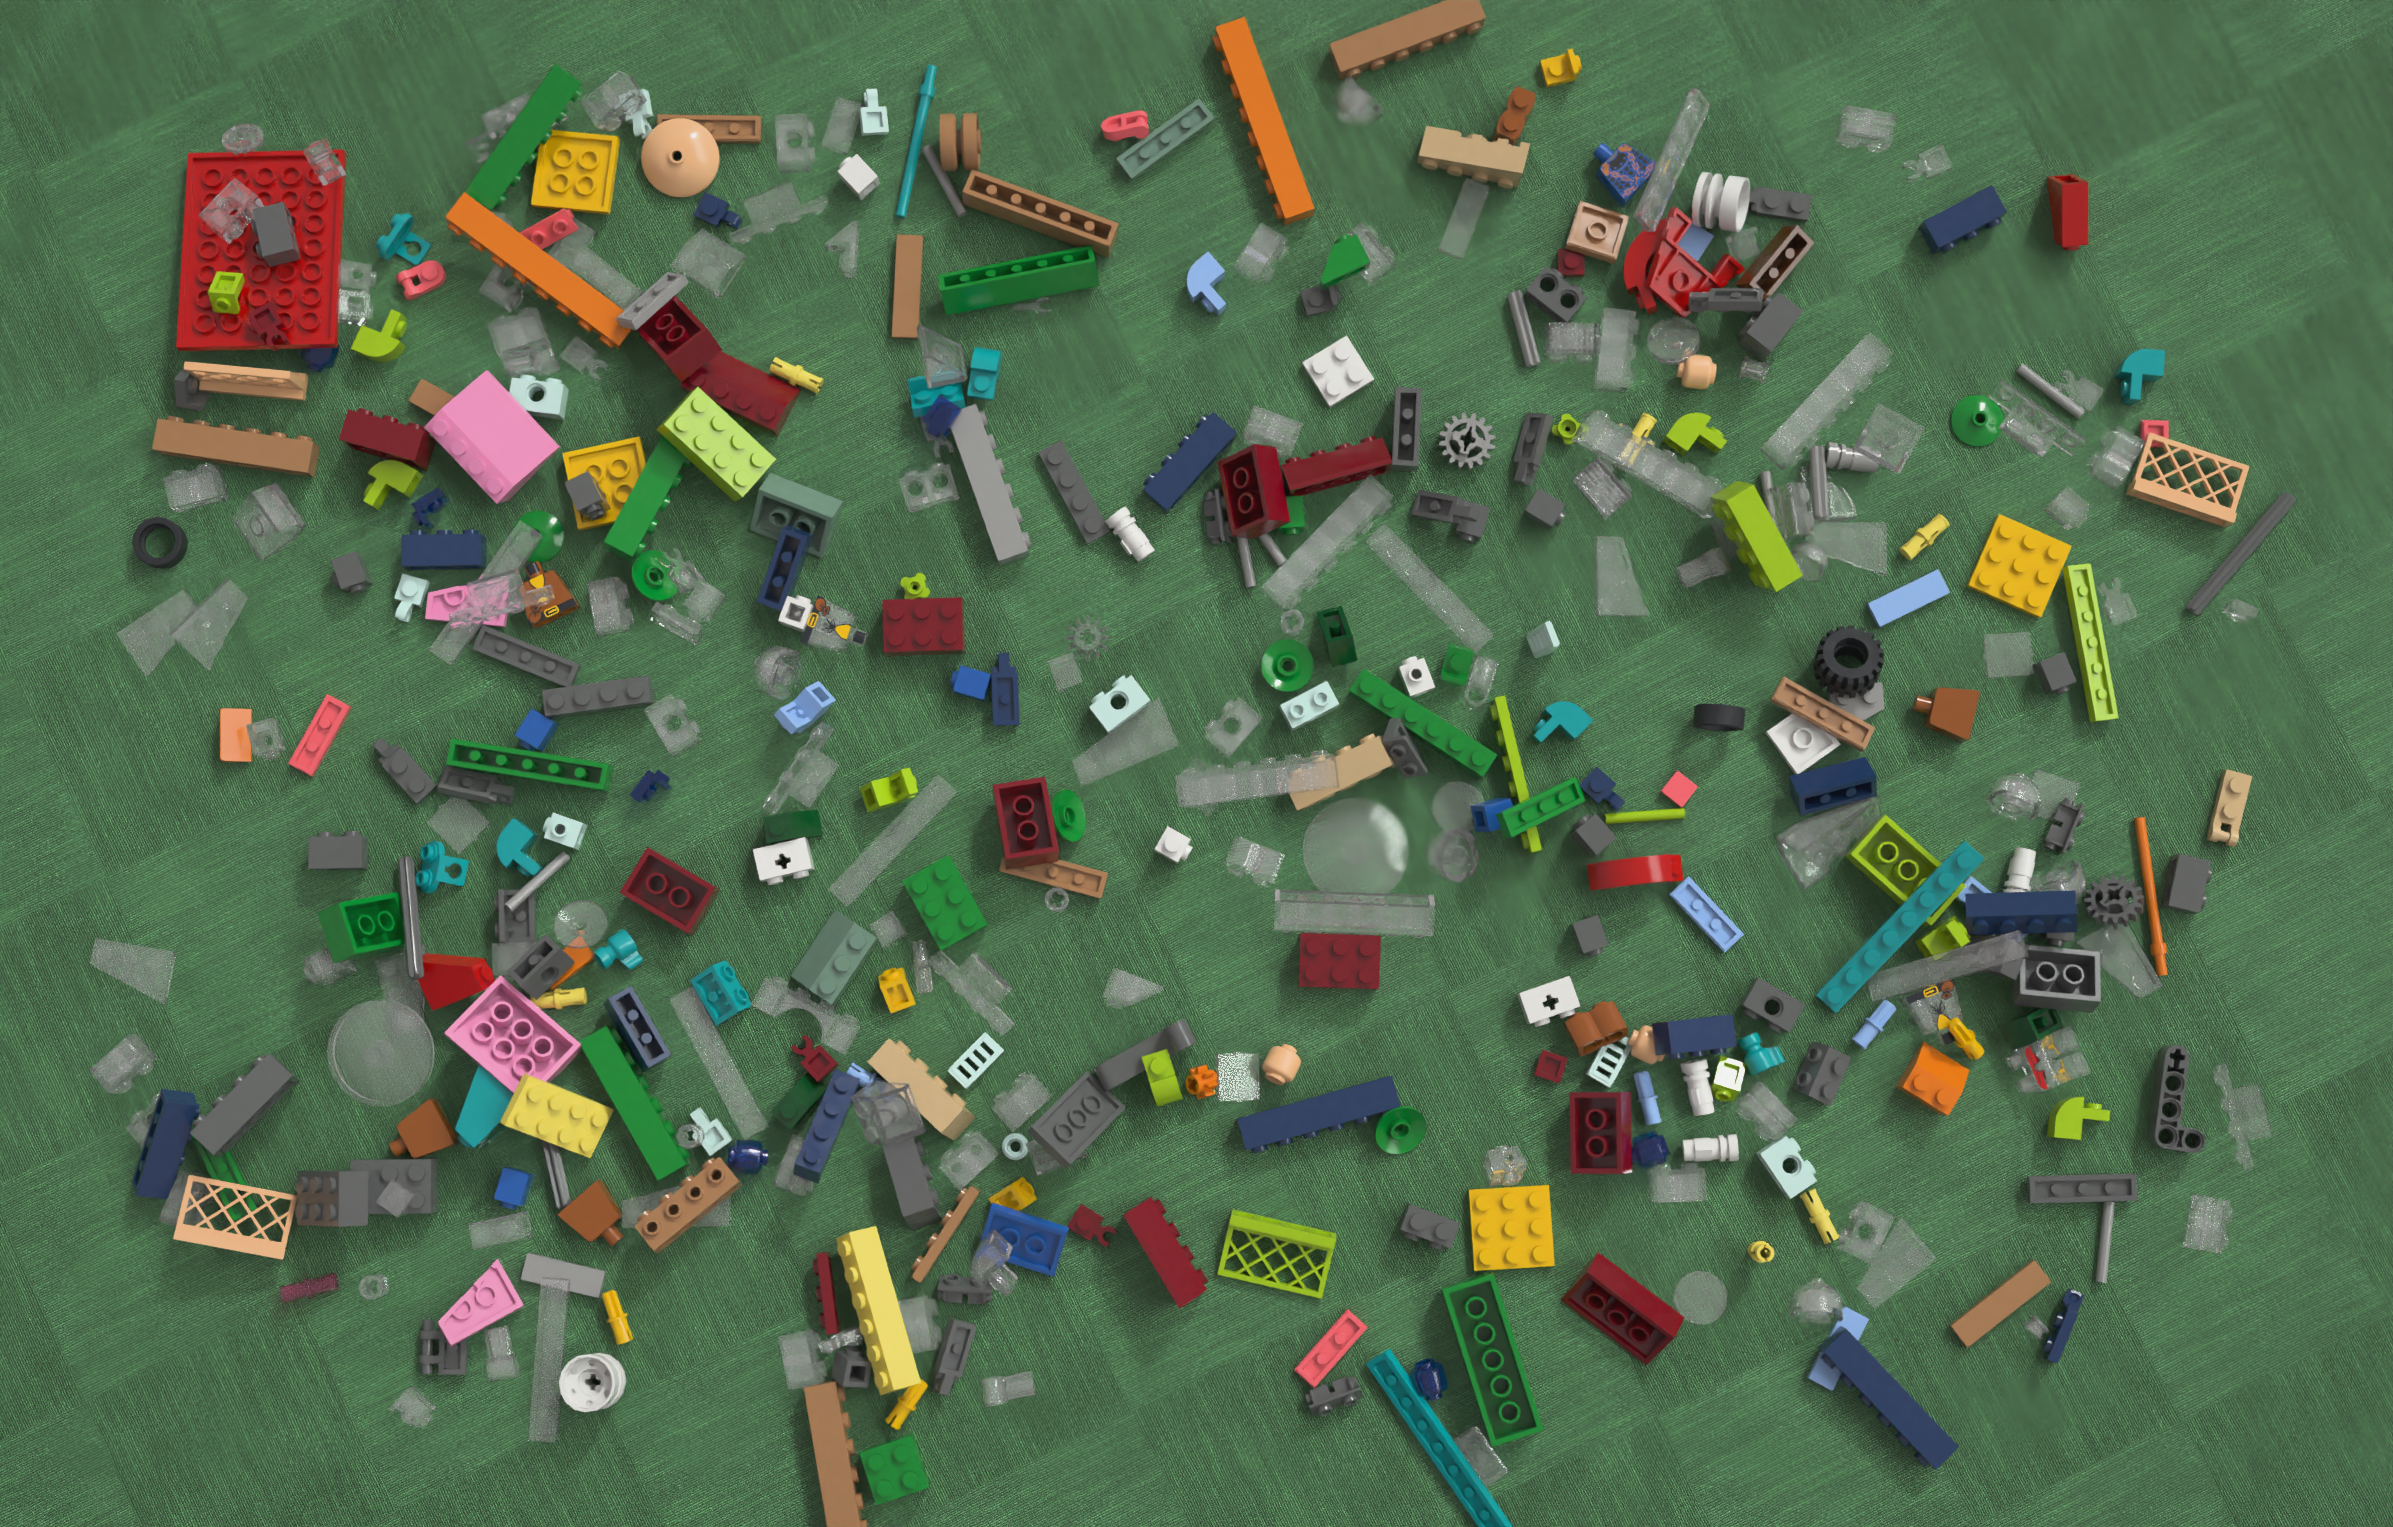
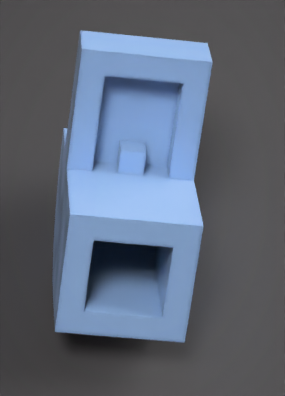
M1209 252L1205 253L1191 266L1187 276V292L1192 303H1195L1202 297L1201 303L1209 313L1214 311L1219 316L1226 310V303L1212 287L1225 277V270Z
M818 681L806 687L793 702L781 707L774 716L791 735L795 732L801 733L819 719L836 700Z

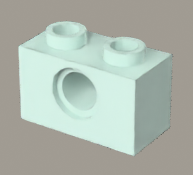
M520 375V378L512 377L509 393L531 416L564 420L569 389L562 384L561 380L546 378V382L536 381V377L530 375ZM544 391L543 399L534 402V393Z
M1132 675L1127 679L1125 676L1120 677L1112 684L1113 689L1107 694L1102 691L1091 700L1092 705L1089 706V709L1108 734H1111L1151 703ZM1117 696H1121L1126 700L1124 708L1119 710L1111 706L1112 699Z
M1326 681L1281 704L1279 709L1292 732L1338 708L1339 702Z
M1782 1135L1756 1152V1155L1784 1196L1791 1199L1817 1181L1814 1177L1816 1171L1808 1160L1803 1161L1798 1152L1801 1149L1792 1137L1788 1139L1787 1136ZM1787 1158H1791L1794 1161V1169L1790 1173H1786L1782 1167L1783 1161Z

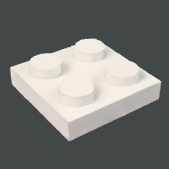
M1347 336L1302 362L1304 369L1329 408L1374 381L1373 376Z
M1794 714L1789 715L1765 732L1795 775L1801 773L1841 745L1832 735Z

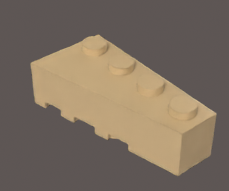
M1426 126L1417 163L1422 164V167L1430 170H1436L1437 168L1445 169L1447 173L1454 176L1469 175L1478 182H1487L1488 180L1497 182L1498 186L1507 189L1518 188L1530 143L1521 142L1520 147L1510 145L1507 139L1498 138L1497 141L1488 142L1483 135L1469 134L1465 138L1461 137L1462 134L1459 131Z
M1374 734L1368 735L1360 739L1361 745L1353 749L1348 745L1337 750V756L1330 760L1327 757H1323L1313 762L1314 767L1307 771L1301 768L1290 773V779L1284 781V784L1297 811L1332 797L1338 791L1347 790L1357 785L1358 781L1373 778L1379 775L1385 768L1396 767V764L1382 744L1383 736L1375 737Z
M889 1038L868 1060V1063L940 1133L955 1141L976 1117L964 1107L967 1103L956 1093L952 1095L946 1090L948 1085L937 1075L933 1078L927 1072L930 1068L921 1059L917 1058L914 1060L909 1055L911 1050L902 1041L899 1040L896 1043Z

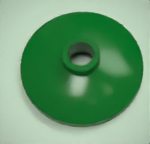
M1972 395L1962 399L1954 407L1951 414V427L1955 436L1962 443L1972 447H1982L1992 443L2000 435L2003 428V414L1999 406L1992 399L1982 395ZM1981 415L1984 420L1983 423L1976 422L1975 416Z
M531 511L521 516L515 523L511 534L512 544L515 551L523 559L529 562H546L560 552L564 543V530L559 520L552 514L545 511ZM539 531L540 537L536 540L532 539V533Z
M656 550L645 551L641 553L639 558L636 557L632 563V582L638 592L644 597L653 601H664L674 596L678 591L681 582L680 571L673 559L667 554ZM649 575L654 577L655 582L651 580Z
M1284 639L1273 643L1267 648L1262 657L1261 669L1265 680L1270 686L1279 691L1292 692L1301 689L1309 682L1314 670V661L1312 654L1305 645L1296 640ZM1285 662H1289L1292 664V670L1284 671L1282 665Z
M1065 789L1057 792L1051 806L1055 829L1065 841H1078L1083 836L1086 827V815L1083 804L1079 797L1071 790Z
M1402 1106L1394 1108L1385 1113L1378 1121L1375 1128V1140L1379 1147L1387 1153L1403 1154L1417 1147L1425 1136V1118L1417 1109Z

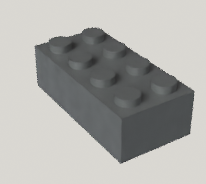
M268 1054L266 1057L261 1055L251 1065L253 1070L247 1076L242 1074L231 1085L234 1089L227 1096L222 1094L212 1104L214 1109L207 1116L202 1114L192 1124L194 1129L190 1134L213 1155L222 1158L299 1080L273 1055Z

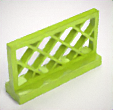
M1232 1209L1218 1275L1322 1299L1336 1243V1233ZM1233 1229L1245 1232L1249 1241L1237 1248L1231 1239ZM1263 1237H1268L1272 1239L1276 1247L1263 1254L1256 1241ZM1277 1240H1281V1241H1284V1242H1282L1281 1244H1279V1243L1277 1242ZM1289 1243H1294L1298 1245L1302 1253L1289 1260L1282 1247ZM1252 1244L1259 1257L1247 1264L1240 1251ZM1231 1245L1233 1251L1228 1253L1229 1246ZM1303 1246H1307V1247H1310V1248H1308L1307 1250H1305V1249L1303 1248ZM1315 1249L1327 1251L1325 1261L1317 1266L1314 1265L1308 1255ZM1279 1250L1285 1263L1273 1270L1266 1257ZM1235 1254L1243 1264V1267L1236 1271L1224 1269L1226 1260ZM1305 1256L1312 1269L1299 1276L1292 1263ZM1263 1260L1270 1272L1263 1277L1254 1276L1250 1267ZM1289 1266L1296 1278L1289 1283H1283L1279 1280L1276 1273ZM1323 1267V1271H1322V1275H1321V1274L1319 1273L1318 1269H1320V1268ZM1247 1270V1272H1248L1249 1274H1245V1273H1241V1272ZM1315 1272L1320 1280L1318 1290L1307 1288L1302 1279ZM1273 1276L1275 1280H1270L1268 1278ZM1297 1282H1299V1284L1301 1285V1287H1300V1286H1296V1285H1294V1284H1296Z

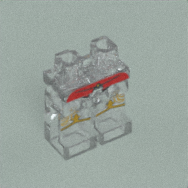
M2062 1026L2037 1042L2015 1049L2016 1052L2005 1058L2011 1071L2022 1067L2025 1071L2026 1077L2016 1080L2017 1088L2021 1094L2044 1092L2091 1073L2082 1051H2074L2080 1047L2071 1026ZM2067 1052H2071V1053H2068V1054H2066V1055H2064V1056H2061V1057H2059V1058L2053 1060V1058H2055V1057H2058V1056H2060V1055H2062V1054H2065V1053H2067Z

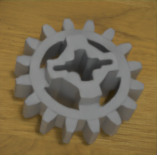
M1463 412L1460 420L1456 416H1452V425L1447 422L1443 425L1447 432L1442 431L1439 433V437L1444 439V441L1438 444L1439 448H1445L1441 454L1442 458L1449 456L1448 464L1452 465L1454 462H1457L1459 470H1461L1463 464L1467 465L1468 470H1472L1473 463L1481 467L1483 464L1482 458L1488 461L1491 457L1487 451H1494L1495 448L1494 445L1489 444V442L1494 441L1496 438L1495 435L1488 434L1492 430V426L1485 427L1483 425L1485 422L1484 417L1477 421L1476 413H1473L1471 418H1467L1465 412ZM1466 425V428L1460 432H1452L1457 427ZM1475 428L1481 432L1483 438L1477 435ZM1468 432H1470L1469 437L1471 443L1469 444V446H1467L1466 450L1464 451L1463 440L1465 436H1467ZM1450 445L1456 447L1459 452L1458 455L1452 450ZM1473 451H1481L1478 455L1471 458H1467L1468 454L1472 453Z

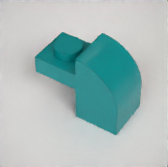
M975 347L970 367L968 398L994 401L996 383L1000 377L1002 351Z
M2141 349L2133 352L2118 365L2114 377L2125 378L2120 385V395L2123 396V404L2134 405L2141 399L2142 380L2156 382L2163 377L2165 350Z
M1566 701L1556 702L1542 711L1549 720L1546 721L1543 718L1533 728L1536 733L1531 738L1539 745L1558 727L1573 741L1594 720L1574 703Z
M515 818L508 823L499 835L497 841L498 857L505 867L512 869L518 863L519 865L516 868L525 876L529 877L531 874L536 876L544 868L525 852L539 836Z

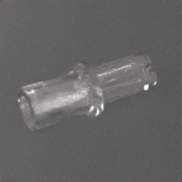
M928 940L912 941L914 959L912 969H915L917 992L920 994L930 993L933 991L930 968L933 967V963H930Z

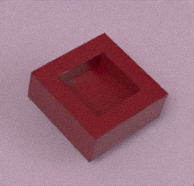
M1558 249L1557 270L1564 277H1584V254L1569 249Z
M1542 1049L1533 1075L1560 1083L1568 1058Z

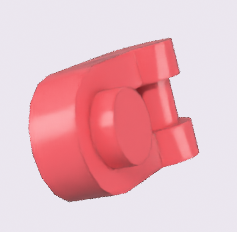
M1141 110L1109 117L1101 124L1104 138L1112 141H1119L1132 136L1139 139L1146 138L1149 134L1148 117L1146 112Z
M430 260L412 269L402 271L395 277L398 283L403 286L405 290L403 293L406 300L409 301L440 287L446 280V271L440 263ZM419 277L421 284L414 286L412 280Z

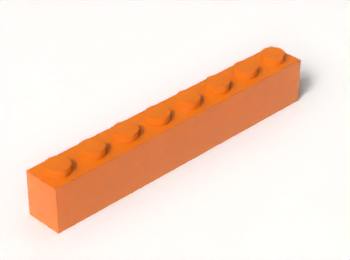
M1245 17L1216 26L1215 36L1212 37L1216 51L1222 52L1224 60L1221 61L1225 76L1230 75L1233 84L1229 86L1234 100L1239 99L1241 108H1238L1241 121L1242 123L1247 122L1250 132H1247L1251 147L1256 146L1259 155L1256 156V162L1259 170H1264L1267 180H1264L1266 190L1269 195H1274L1276 203L1273 204L1277 219L1282 218L1284 225L1313 216L1314 205Z
M465 192L445 216V222L448 223L447 228L459 237L463 234L470 239L469 244L480 253L483 250L492 256L490 260L502 269L505 266L514 272L512 276L520 283L525 285L528 282L536 288L534 292L543 300L551 299L557 304L555 308L567 317L570 314L579 320L577 324L589 333L593 330L600 336L599 341L611 349L614 346L619 349L633 331V329L620 327L616 321V318L624 311Z

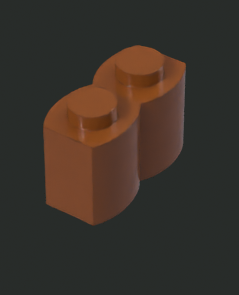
M1519 86L1512 91L1505 112L1499 118L1494 141L1501 138L1509 140V144L1512 146L1517 144L1524 124L1533 109L1535 93Z
M1605 1001L1599 1002L1592 1007L1591 1011L1585 1013L1577 1012L1571 1015L1565 1022L1566 1032L1579 1056L1590 1054L1628 1035L1627 1026L1613 1001L1607 1003Z

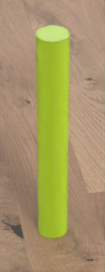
M1684 808L1604 814L1605 824L1685 818Z

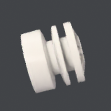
M1702 172L1693 195V225L1703 227L1705 224L1707 228L1711 229L1714 228L1719 218L1721 230L1740 232L1746 220L1749 206V179L1731 175L1726 180L1725 185H1723L1721 174L1712 176L1710 172Z
M604 1353L575 1357L564 1367L559 1380L560 1393L565 1402L573 1409L582 1412L609 1408L618 1402L624 1393L626 1385L625 1371L620 1362L611 1355ZM592 1378L601 1380V1384L597 1386L592 1384Z

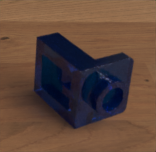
M939 394L922 419L923 423L927 425L925 430L936 438L940 435L946 438L949 435V429L962 412V409Z
M437 487L411 504L415 509L412 515L420 526L425 525L427 528L432 529L435 526L427 514L429 512L433 514L445 507L444 503L449 499L445 492Z
M648 770L630 796L643 803L644 800L649 801L657 790L654 786L657 783L671 791L673 786L668 783L670 778L660 770H657L656 773Z

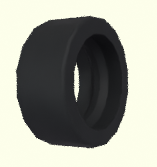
M153 517L145 520L137 527L133 534L132 545L135 554L142 562L154 568L166 569L175 566L183 559L187 552L188 541L186 533L178 524L167 518ZM157 528L170 530L175 538L173 550L163 558H154L146 551L145 547L149 533Z
M1697 704L1694 706L1693 726L1696 728L1713 731H1742L1744 729L1745 709L1742 707L1726 704Z

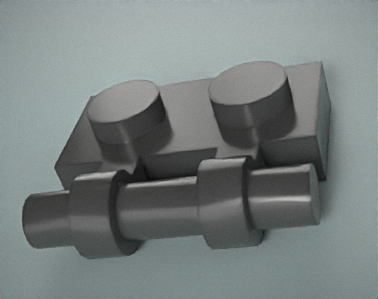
M423 1319V1330H420L422 1354H419V1363H422L421 1374H432V1364H439L438 1374L441 1375L468 1374L469 1337L450 1347L441 1329L433 1330L434 1319ZM433 1339H439V1354H433Z

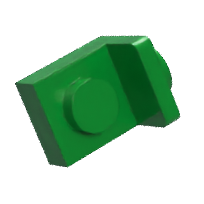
M1449 643L1440 672V679L1444 680V683L1449 686H1465L1474 650Z

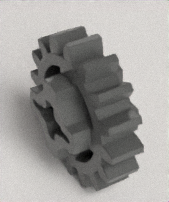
M2111 874L2110 880H2106L2102 876L2100 877V884L2091 883L2092 890H2086L2084 903L2087 909V916H2093L2095 924L2102 921L2103 928L2106 929L2109 924H2113L2114 929L2118 930L2119 924H2123L2127 928L2129 927V920L2137 922V914H2143L2144 896L2142 895V888L2135 886V880H2130L2127 883L2125 875H2122L2118 880L2115 879L2114 874ZM2129 897L2133 900L2131 905L2129 904ZM2097 899H2100L2099 907L2096 904Z

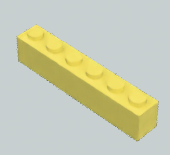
M876 1226L849 1232L836 1238L837 1250L842 1258L845 1269V1279L850 1286L852 1303L857 1311L860 1331L865 1339L867 1356L872 1364L875 1375L874 1381L880 1395L921 1383Z

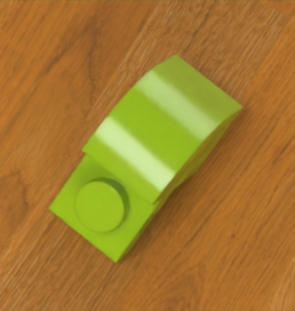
M391 309L381 333L361 325L351 349L356 354L375 362H388L396 359L406 348L398 339L406 332L407 318L400 312Z
M1690 413L1682 416L1663 439L1664 443L1683 456L1695 440L1716 454L1719 453L1727 441L1719 430L1714 427L1710 429L1706 427L1711 417L1703 413Z
M385 460L379 462L368 472L376 480L366 488L363 501L379 510L392 488L410 498L423 475L400 461Z
M910 767L860 787L868 813L914 798L915 794L918 793L917 781L914 775H912Z
M1953 916L1917 939L1915 944L1927 961L1934 963L1954 949L1966 945L1970 942L1969 939L1971 937L1957 917Z
M1167 1048L1142 1056L1157 1107L1182 1100L1183 1097Z
M2084 1097L2065 1098L2059 1101L2051 1110L2047 1137L2081 1140L2082 1120L2109 1121L2110 1110H2101L2102 1104L2085 1103V1108H2083Z

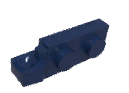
M998 653V667H992L991 673L993 726L1020 725L1018 672H1016V666H1010L1009 653Z
M2072 1289L2066 1290L2061 1299L2064 1310L2062 1313L2058 1312L2053 1321L2052 1327L2056 1329L2052 1338L2048 1337L2043 1345L2042 1352L2045 1353L2043 1359L2058 1364L2085 1295Z

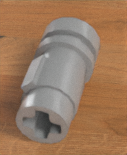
M1827 442L1825 445L1826 468L1833 469L1835 467L1836 470L1846 468L1864 473H1876L1880 462L1879 452L1869 451L1870 448L1852 446V448L1846 447L1845 444H1839L1838 446L1834 442Z

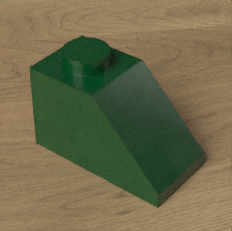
M1342 606L1316 612L1331 666L1346 665L1357 661L1353 635Z
M819 810L788 812L763 817L766 840L769 845L803 837L809 839L823 836Z
M2036 1008L2013 1018L2001 1027L2006 1041L2010 1044L2012 1050L2043 1039L2063 1025L2055 1009Z
M807 1072L772 1109L771 1113L790 1130L795 1129L825 1094L827 1086L823 1082L818 1083Z

